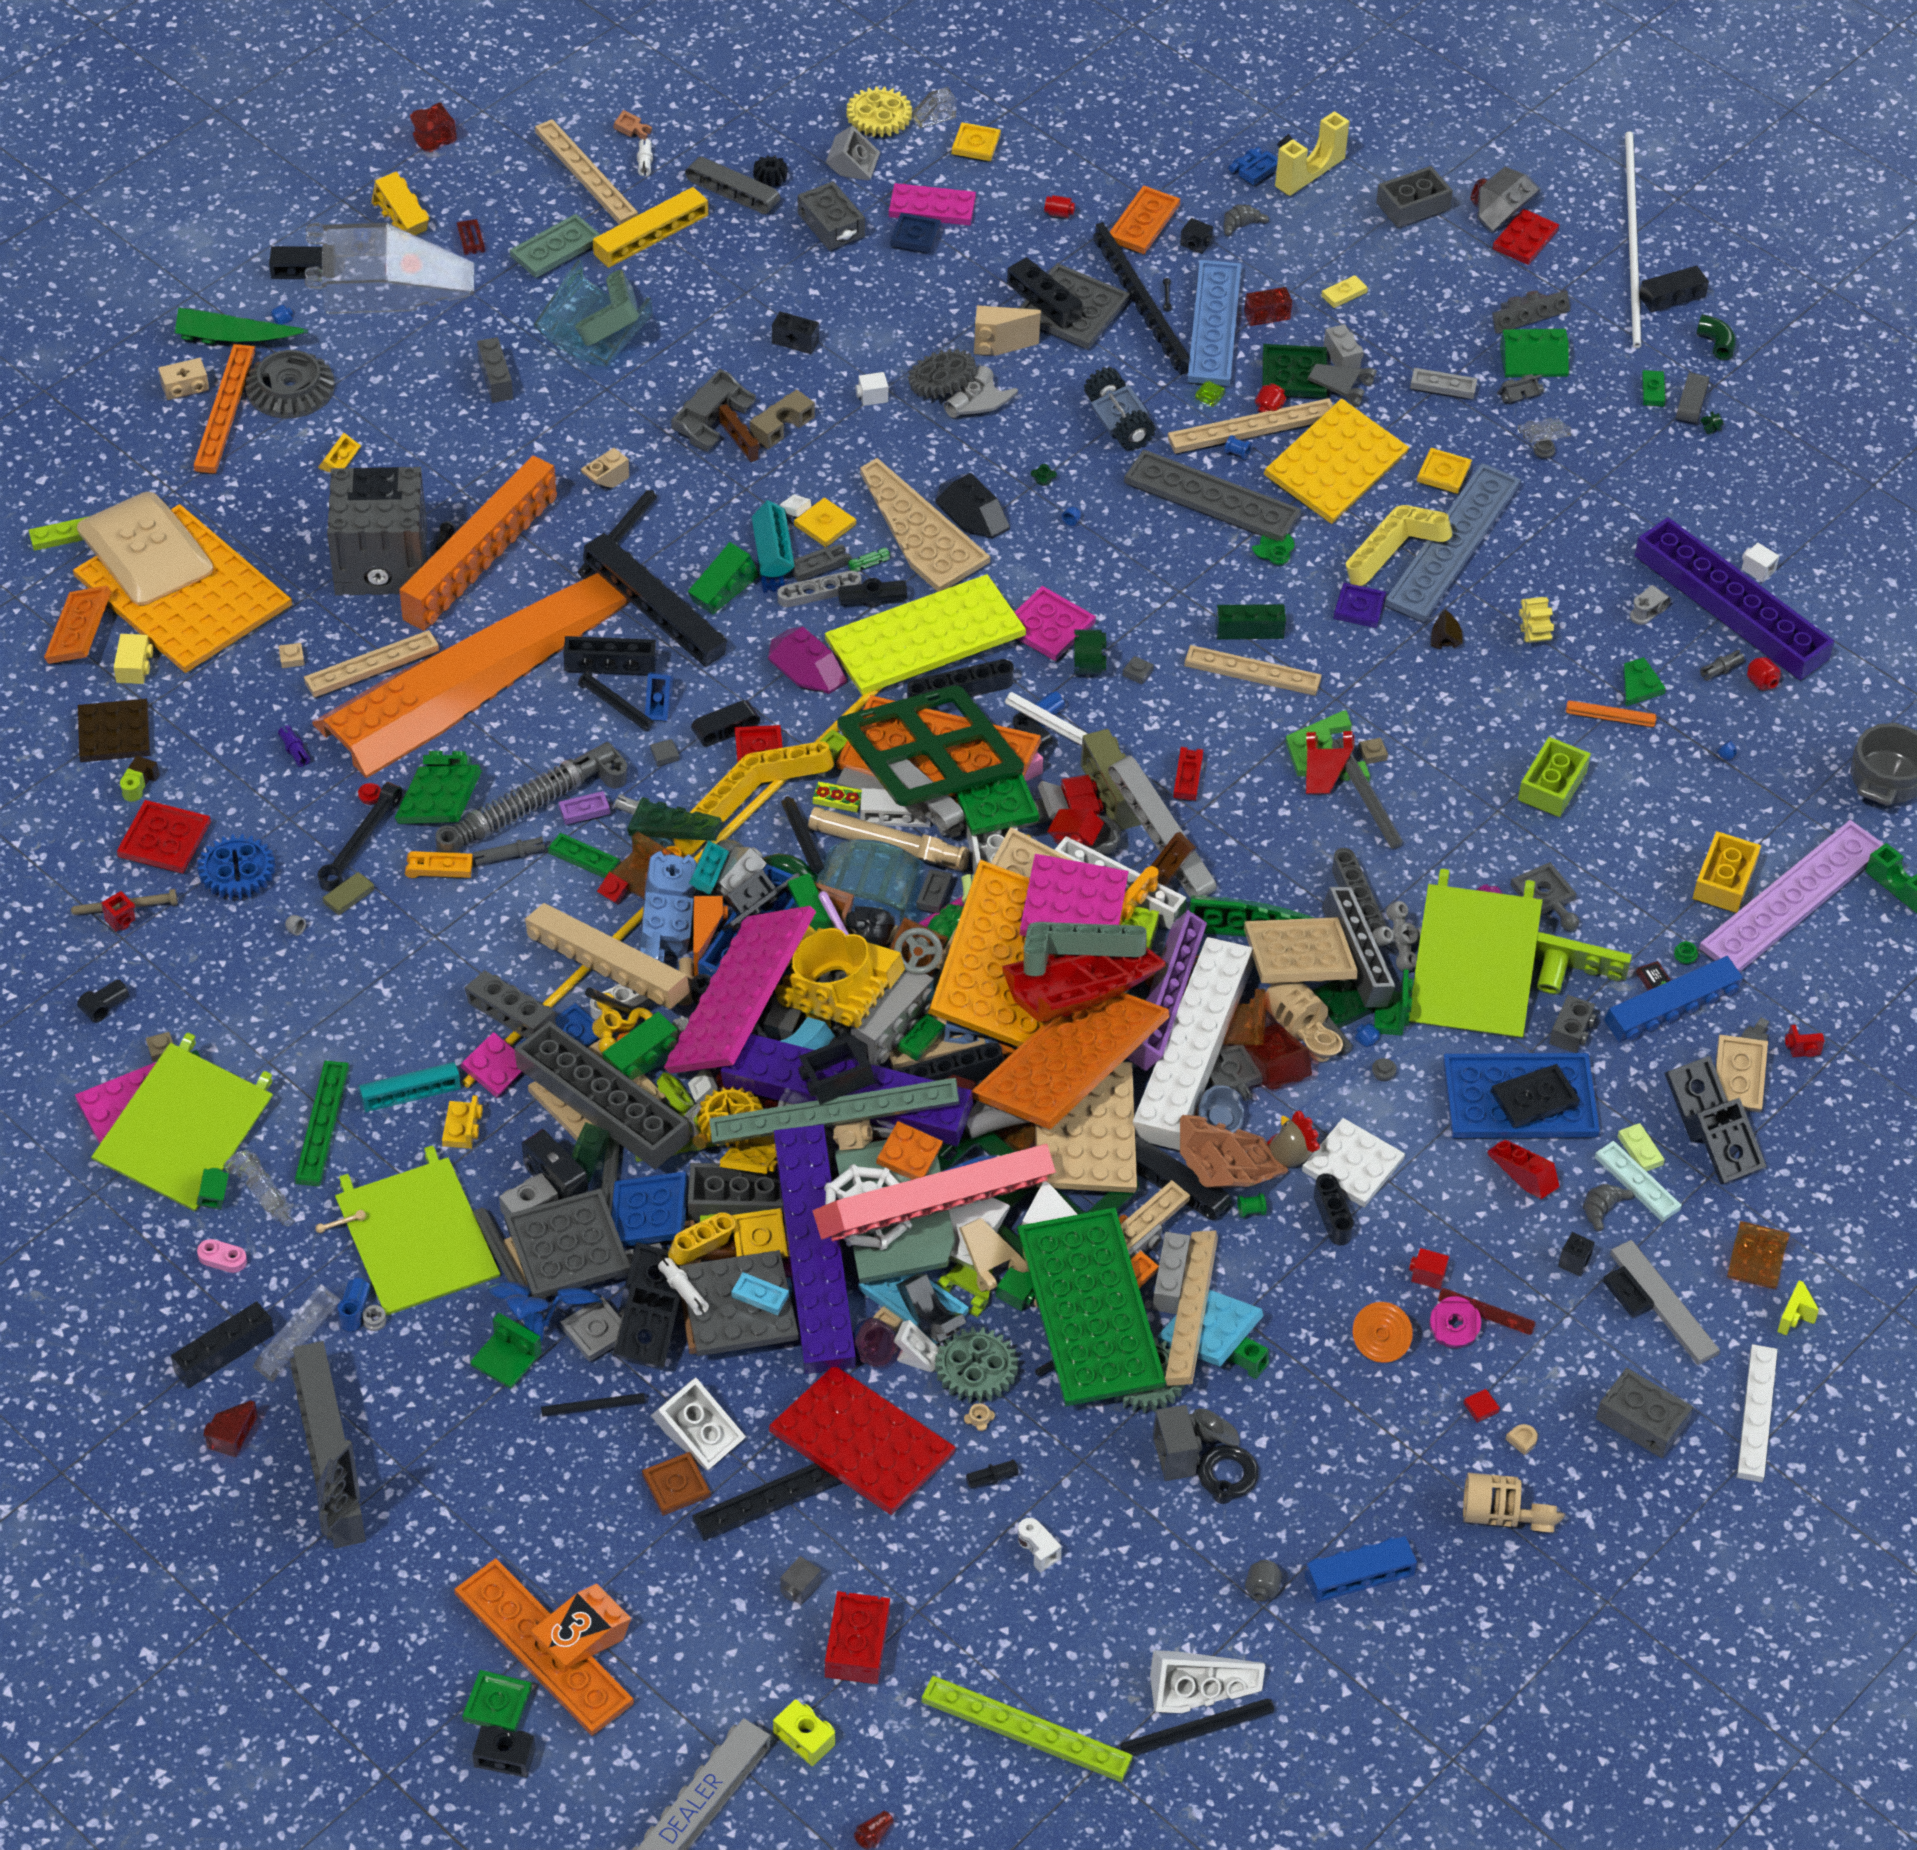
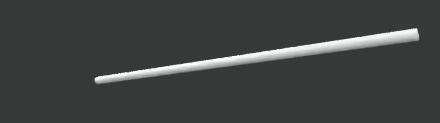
M1629 131L1625 133L1632 338L1633 347L1640 348L1641 324L1633 133Z

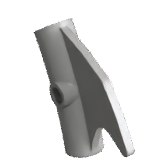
M979 366L977 371H975L976 376L972 377L973 381L967 382V387L963 386L961 391H958L944 402V409L952 418L963 414L994 411L1017 395L1018 389L997 390L993 384L994 374L992 370L986 366Z
M978 1101L972 1108L964 1129L968 1137L973 1139L998 1129L1029 1123L1030 1121Z

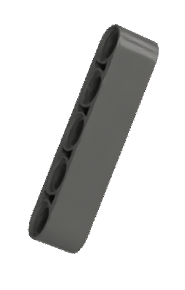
M698 157L685 170L687 179L692 183L762 214H767L780 201V194L776 189L704 157Z
M1349 848L1337 849L1334 853L1332 873L1338 887L1352 888L1371 933L1379 927L1386 926L1354 852Z

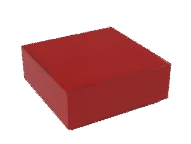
M1487 1389L1465 1398L1463 1403L1477 1423L1499 1413L1500 1407Z

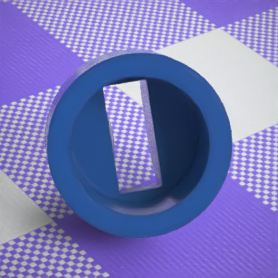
M1068 507L1062 513V520L1069 526L1076 525L1081 518V512L1077 507Z
M1729 740L1716 752L1724 760H1731L1737 754V749L1732 741Z

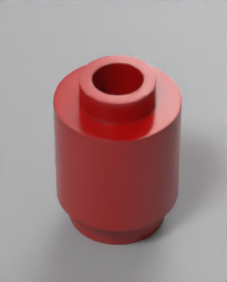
M1056 195L1046 197L1044 213H1049V216L1069 219L1070 215H1074L1075 203L1072 202V198Z

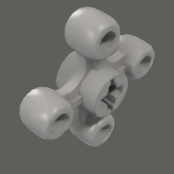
M1396 901L1391 903L1386 909L1387 917L1394 922L1393 929L1382 926L1375 929L1372 935L1377 946L1389 945L1392 949L1399 950V956L1396 958L1397 968L1400 971L1404 969H1409L1410 971L1416 967L1417 963L1416 954L1411 952V944L1419 946L1422 926L1415 928L1411 923H1405L1408 907L1404 902Z

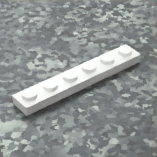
M1752 1344L1750 1349L1737 1478L1763 1482L1777 1358V1349Z

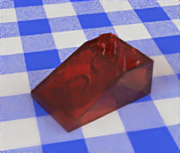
M1278 1023L1234 1037L1236 1044L1243 1043L1246 1051L1263 1076L1262 1084L1268 1090L1278 1089L1290 1082L1302 1081L1305 1077L1312 1075L1309 1049Z

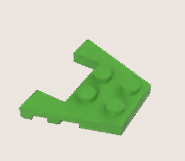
M1346 710L1286 736L1285 743L1297 776L1306 777L1307 773L1306 733L1316 732V736H1318L1317 749H1333L1331 734L1351 731L1352 724ZM1365 761L1357 762L1369 782L1370 774ZM1343 768L1339 776L1340 780L1349 781L1350 777L1345 768Z

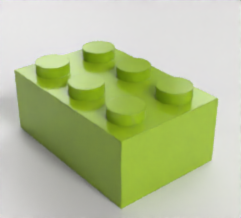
M1548 737L1521 781L1518 800L1561 817L1588 771L1591 753Z

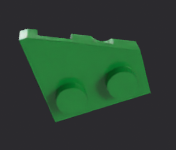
M1644 657L1624 663L1623 677L1625 678L1626 706L1665 694V686Z
M429 751V755H423V765H472V757L466 755V751H452V755H443V751Z

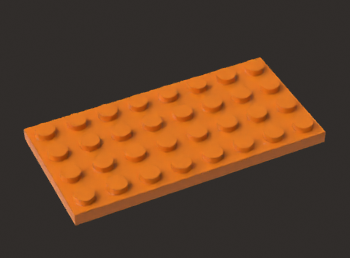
M870 695L863 710L895 701ZM927 708L916 711L917 715L934 735L971 726L965 717ZM874 715L866 716V717H863V718H864V719H865V718H869V717H872V716H874ZM890 718L859 727L878 751L915 742L898 718ZM992 724L1024 763L1022 774L1025 777L1040 746L1041 735ZM982 739L945 748L954 762L965 773L1001 763ZM847 740L836 761L837 769L843 770L845 767L875 777ZM919 755L908 759L931 781L936 782L945 779L928 756ZM955 793L948 794V796L956 797Z
M1123 992L1107 1001L1074 1012L1069 1016L1052 1018L972 1090V1097L977 1101L1051 1130L1170 1017L1169 1009Z

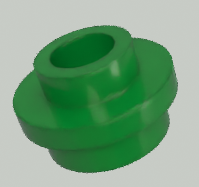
M1681 942L1674 949V957L1680 963L1691 964L1697 959L1698 951L1691 942Z

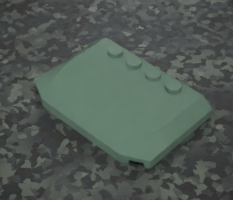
M887 1140L871 1142L860 1149H835L839 1176L853 1164H856L858 1167L885 1169V1167L876 1164V1161ZM938 1155L926 1176L941 1172ZM889 1171L899 1183L911 1180L896 1172ZM860 1177L861 1182L872 1181L877 1184L879 1179ZM852 1179L842 1186V1191L847 1192L854 1186ZM884 1182L882 1187H888V1185ZM949 1210L939 1213L937 1211L921 1218H912L910 1220L912 1224L910 1231H905L887 1245V1249L880 1250L875 1247L853 1245L860 1284L947 1267L951 1250H953L955 1245ZM887 1226L881 1230V1233L885 1235L895 1226ZM870 1231L859 1234V1236L874 1237V1234H869Z

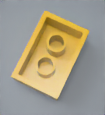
M1716 831L1698 876L1692 899L1737 913L1756 867L1761 845Z

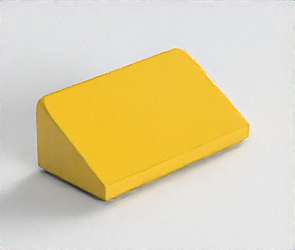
M343 433L318 468L330 473L331 468L345 469L361 445Z

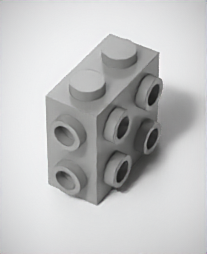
M735 847L727 856L711 894L723 896L724 898V896L761 869L763 870L767 863L762 859L763 855L754 847Z

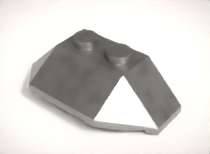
M1505 166L1479 188L1477 219L1492 233L1536 196L1541 189L1528 175Z

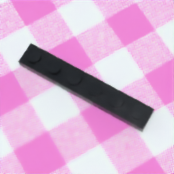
M814 1463L693 1514L692 1521L703 1541L839 1484L842 1481Z

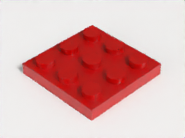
M144 800L117 849V856L184 874L211 823L210 816Z

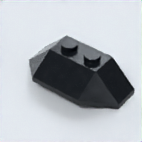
M972 473L957 475L940 484L935 503L961 529L975 534L986 535L990 539L1010 530L998 499Z

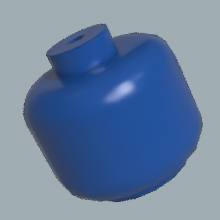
M283 304L271 311V316L277 324H285L293 320L291 315L294 313L290 307L286 308Z
M1368 1023L1365 1026L1361 1024L1356 1029L1357 1034L1354 1038L1364 1047H1371L1380 1039L1381 1033L1372 1023Z

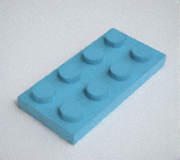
M917 1273L858 1284V1290L880 1306L886 1307L903 1319V1321L910 1320L935 1345L939 1343L930 1338L914 1320L896 1284ZM929 1279L935 1294L946 1309L951 1312L962 1313L964 1317L969 1313L968 1306Z

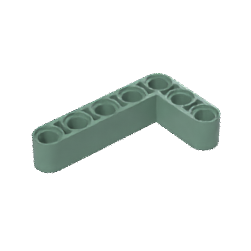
M617 270L606 278L611 304L575 325V329L586 346L595 344L631 324L639 317L633 287L623 270Z
M1031 923L1028 925L1024 944V973L1029 976L1043 975L1046 972L1049 954L1141 957L1146 954V929L1135 925Z

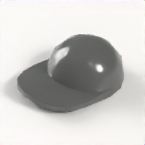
M1201 1408L1194 1410V1434L1199 1436L1201 1441L1210 1443L1219 1440L1232 1447L1239 1445V1436L1233 1425L1210 1410Z

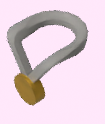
M697 1103L683 1118L685 1120L689 1119V1125L692 1130L690 1138H692L693 1144L697 1148L704 1149L708 1145L709 1140L706 1135L698 1132L694 1122L695 1116L702 1107Z

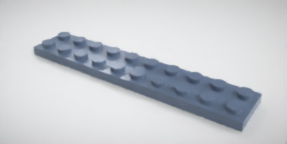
M1481 463L1446 513L1449 516L1452 537L1444 542L1426 541L1385 599V606L1425 622L1520 486L1521 479Z

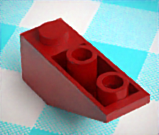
M1506 1139L1487 1151L1488 1156L1522 1189L1540 1199H1543L1560 1187L1554 1162Z

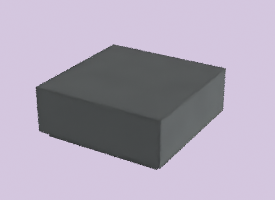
M672 739L650 745V751L657 766L679 761V754Z

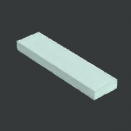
M1612 1141L1595 1153L1594 1158L1628 1190H1631L1634 1196L1662 1222L1681 1210L1682 1205L1616 1142Z

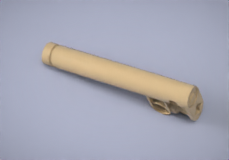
M819 807L813 808L809 818L808 828L811 830L931 864L965 872L969 863L970 850L967 847L962 846L959 848L952 846L939 838L923 834V836H918L837 812L825 811Z

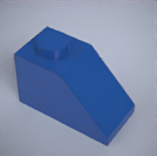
M648 673L645 715L652 720L668 721L672 699L673 674Z

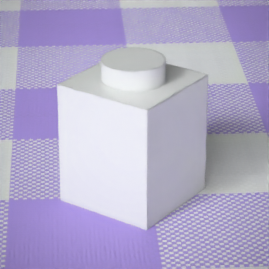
M884 372L859 375V385H855L856 396L861 398L863 406L888 402V384Z
M1757 543L1751 549L1748 548L1742 556V570L1759 581L1764 582L1776 571L1779 555Z

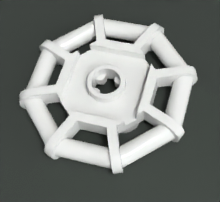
M853 1164L831 1183H826L824 1187L826 1191L825 1205L836 1201V1198L843 1199L883 1188L884 1182L888 1186L899 1184V1182L889 1172L890 1169L886 1167L885 1169L858 1167L856 1164ZM860 1177L879 1179L877 1184L872 1181L861 1182ZM852 1179L854 1183L852 1188L847 1192L840 1190L843 1185ZM910 1220L899 1224L894 1223L890 1225L895 1227L885 1235L881 1233L883 1228L878 1230L872 1229L868 1231H870L869 1234H874V1237L850 1235L844 1238L849 1247L856 1245L884 1250L887 1249V1245L905 1231H910L912 1224Z

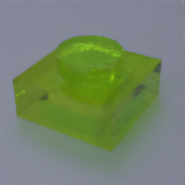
M1205 381L1196 392L1195 399L1214 407L1225 395V388L1210 381Z

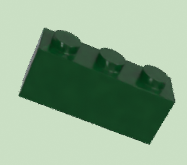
M1284 604L1217 605L1215 621L1217 640L1284 639L1286 626Z

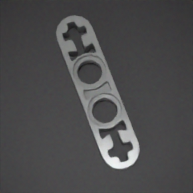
M846 571L784 585L778 589V603L783 607H793L839 596L838 586H840V583L842 586L861 584V575L856 571ZM827 584H833L836 587L833 589H827L824 586ZM806 589H812L815 592L812 594H806L803 591Z

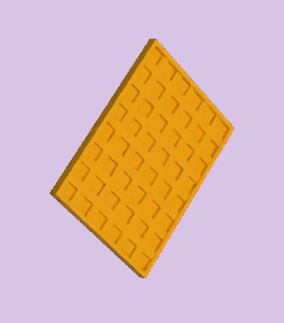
M179 504L172 508L171 511L212 562L213 572L209 576L149 604L137 605L131 601L97 556L73 569V573L88 589L107 585L112 591L107 605L138 633L148 635L149 642L184 673H187L292 606V599Z

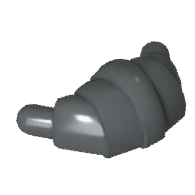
M1236 204L1224 215V234L1231 236L1232 231H1235L1236 228L1249 225L1250 223H1258V221L1268 223L1269 217L1262 214L1256 208L1251 207V205Z
M1601 1184L1592 1188L1587 1193L1582 1208L1585 1210L1587 1219L1592 1223L1594 1229L1602 1231L1604 1228L1603 1216L1612 1209L1615 1203L1621 1202L1622 1199H1632L1634 1194L1631 1190L1621 1189L1614 1185Z

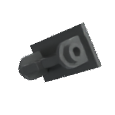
M1530 374L1518 381H1505L1502 383L1497 395L1502 394V401L1508 404L1522 400L1521 392L1524 393L1526 399L1539 396L1544 392L1543 385L1538 383L1542 375L1533 376Z

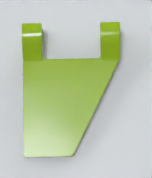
M957 1263L946 1276H942L938 1280L937 1285L949 1293L953 1285L956 1284L975 1295L971 1301L973 1307L969 1310V1313L978 1318L988 1304L990 1290L980 1291L977 1286L976 1271ZM993 1268L988 1270L991 1273V1275L993 1273Z

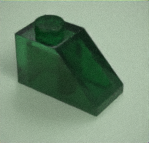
M585 1122L575 1143L572 1158L583 1168L588 1178V1184H590L609 1142V1134L607 1130Z

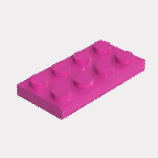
M894 183L889 217L899 218L902 212L939 219L941 223L971 226L976 192Z

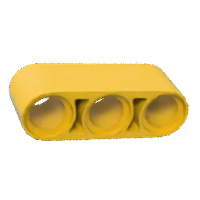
M721 1212L679 1232L672 1242L668 1257L675 1264L684 1265L725 1245L735 1227L734 1218L730 1214Z

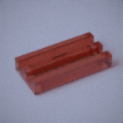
M477 219L457 222L464 255H469L468 252L470 251L473 254H477V250L484 253L485 246ZM470 225H474L475 233L478 240V244L476 245L474 243ZM463 226L466 227L467 235L470 242L469 246H467L465 235L462 228Z

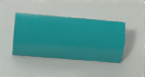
M766 500L752 516L761 575L778 577L791 571L795 565L785 509Z
M455 1062L358 1085L365 1113L461 1089L459 1072Z

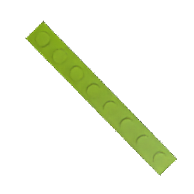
M933 1675L922 1695L921 1703L1121 1783L1132 1762L1133 1755Z

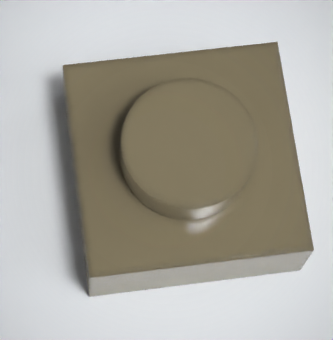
M1381 738L1359 742L1358 749L1366 764L1387 761L1388 753Z
M170 1032L146 1038L152 1062L158 1061L170 1043L173 1044Z

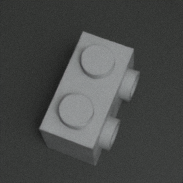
M1343 324L1325 329L1323 347H1327V354L1334 366L1360 368L1361 359L1364 356L1361 346H1358L1353 333L1349 332L1346 325Z

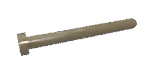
M170 889L167 894L129 898L135 907L171 903V906L178 905L176 889ZM101 902L77 905L71 908L73 915L103 912ZM119 903L112 908L118 910L120 908Z

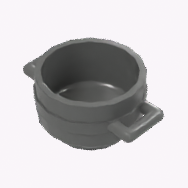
M1893 722L1877 724L1864 731L1858 738L1857 745L1854 748L1850 769L1853 782L1858 787L1857 793L1860 796L1886 806L1917 797V730Z

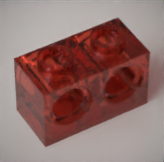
M1286 287L1246 293L1244 313L1250 326L1290 320L1292 299Z

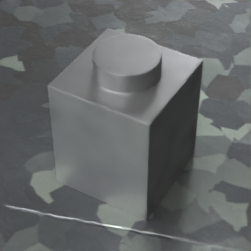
M799 1556L780 1577V1591L783 1596L790 1601H796L802 1605L821 1584V1569Z

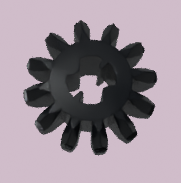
M767 154L766 158L759 157V160L755 161L753 177L754 180L774 188L775 185L781 186L782 182H786L788 167L783 158H777L776 155L770 157Z

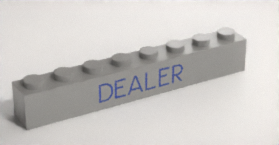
M745 1718L738 1725H733L722 1745L718 1744L713 1749L710 1760L706 1765H701L696 1770L693 1781L689 1786L684 1785L675 1803L672 1806L668 1805L664 1809L658 1824L651 1826L644 1836V1841L639 1847L635 1846L632 1850H689L770 1749V1734Z

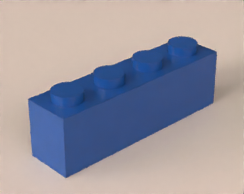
M1406 1536L1399 1538L1391 1537L1384 1542L1374 1545L1366 1544L1359 1549L1349 1552L1340 1551L1331 1557L1315 1558L1306 1564L1304 1577L1315 1603L1412 1577L1415 1575L1417 1561Z

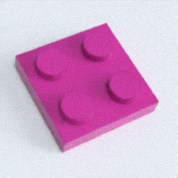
M494 1032L460 1066L496 1098L523 1073L517 1068L514 1049Z

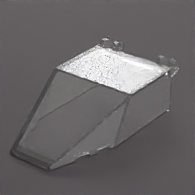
M314 222L306 226L307 242L323 245L322 269L319 267L306 268L305 285L309 288L322 289L324 307L327 314L417 310V306L436 305V301L447 299L451 301L474 295L473 262L388 223L323 225L319 222Z

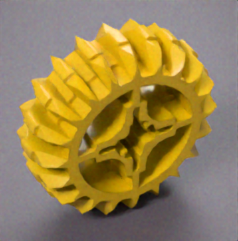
M734 1086L730 1090L722 1087L720 1092L713 1090L712 1096L706 1095L705 1101L700 1102L702 1107L697 1113V1123L701 1133L707 1136L710 1143L712 1142L709 1118L763 1110V1106H761L758 1097H754L752 1091L745 1093L743 1087L739 1090H736ZM749 1139L728 1142L725 1145L727 1148L730 1144H735L738 1147L740 1142L747 1144Z

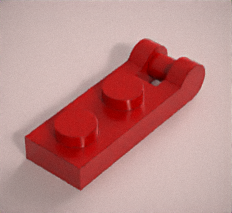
M1181 746L1173 798L1196 801L1204 749L1197 748L1195 751Z

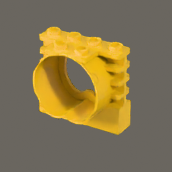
M818 928L814 934L806 937L799 943L793 954V965L790 968L791 974H786L782 978L783 984H778L774 990L778 1002L785 1007L814 1014L826 1020H833L845 1026L859 1028L862 1025V1017L867 1018L870 1014L869 1008L876 1006L877 997L882 998L885 994L884 988H892L905 970L901 952L868 943L860 935H845L840 929ZM832 970H842L848 976L834 982H815L820 976Z

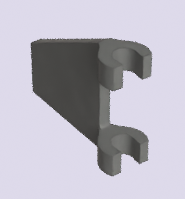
M1316 364L1307 380L1345 396L1353 406L1359 407L1365 391L1361 388H1351L1358 377L1364 385L1371 387L1377 370L1373 368L1360 369Z

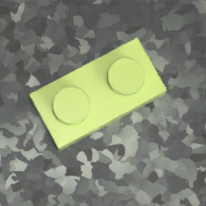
M1640 1123L1618 1132L1617 1137L1631 1158L1646 1172L1663 1166L1665 1159Z

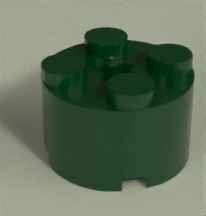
M1074 629V635L1079 636L1074 637V667H1079L1074 668V675H1101L1102 671H1106V655H1102V649H1106V633H1102V629Z

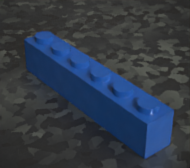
M1727 955L1609 1008L1604 1021L1619 1043L1627 1039L1631 1041L1646 1030L1651 1032L1666 1021L1671 1023L1686 1012L1691 1014L1706 1003L1711 1005L1724 995L1731 996L1739 990L1743 977Z

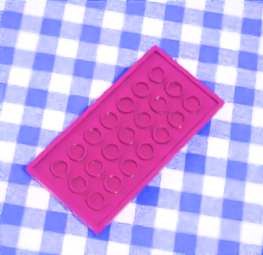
M811 906L747 916L742 921L741 928L732 939L731 946L726 955L721 959L718 970L711 977L707 990L700 997L696 1010L690 1015L685 1030L679 1035L677 1045L668 1055V1061L664 1068L670 1074L734 1065L816 913Z

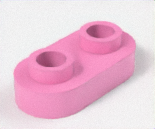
M209 1239L200 1243L197 1248L199 1261L206 1266L236 1273L243 1270L247 1264L246 1253L238 1246Z

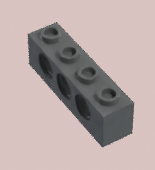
M484 970L464 987L470 1005L526 1039L549 1021L557 1026L555 1012L552 1008L540 1004L534 997L525 995L514 985L510 986L502 981L497 975H492Z

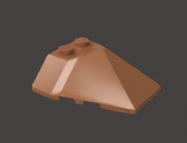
M1182 1115L1180 1118V1154L1185 1159L1186 1165L1198 1176L1199 1182L1207 1188L1249 1187L1284 1175L1289 1171L1285 1165L1280 1164L1273 1157L1270 1146L1261 1136L1240 1129L1233 1133L1225 1129V1124L1218 1123L1214 1126L1206 1122L1207 1119L1201 1116Z

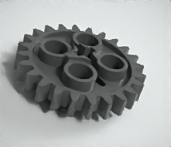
M950 348L947 352L940 350L939 354L932 352L931 357L924 356V361L918 360V365H913V370L909 371L910 376H908V380L914 394H919V397L925 395L927 399L933 395L934 399H936L938 395L945 397L946 393L953 395L954 390L961 391V386L967 387V382H972V377L976 376L975 371H977V367L971 353L966 354V350L960 352L959 349L952 352Z

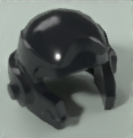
M856 906L853 913L849 912L847 914L846 923L849 928L856 931V935L862 936L868 943L884 947L895 926V919L886 910L875 907Z

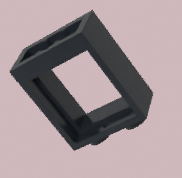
M855 1035L799 1056L801 1066L798 1067L800 1077L802 1081L807 1080L808 1092L811 1097H816L819 1104L875 1083L871 1064ZM850 1058L855 1065L854 1068L820 1081L814 1073Z

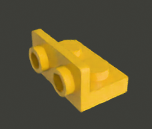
M478 1095L472 1096L471 1103L449 1101L442 1137L443 1147L472 1149L473 1140L478 1139L479 1135L477 1119H482L483 1105H479Z

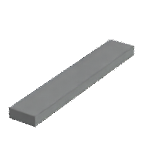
M1632 1240L1611 1249V1257L1620 1268L1625 1266L1654 1301L1653 1310L1697 1365L1719 1355V1348Z

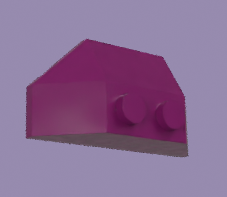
M803 626L787 629L771 639L768 660L797 686L821 690L823 693L830 694L847 683V679L833 652Z

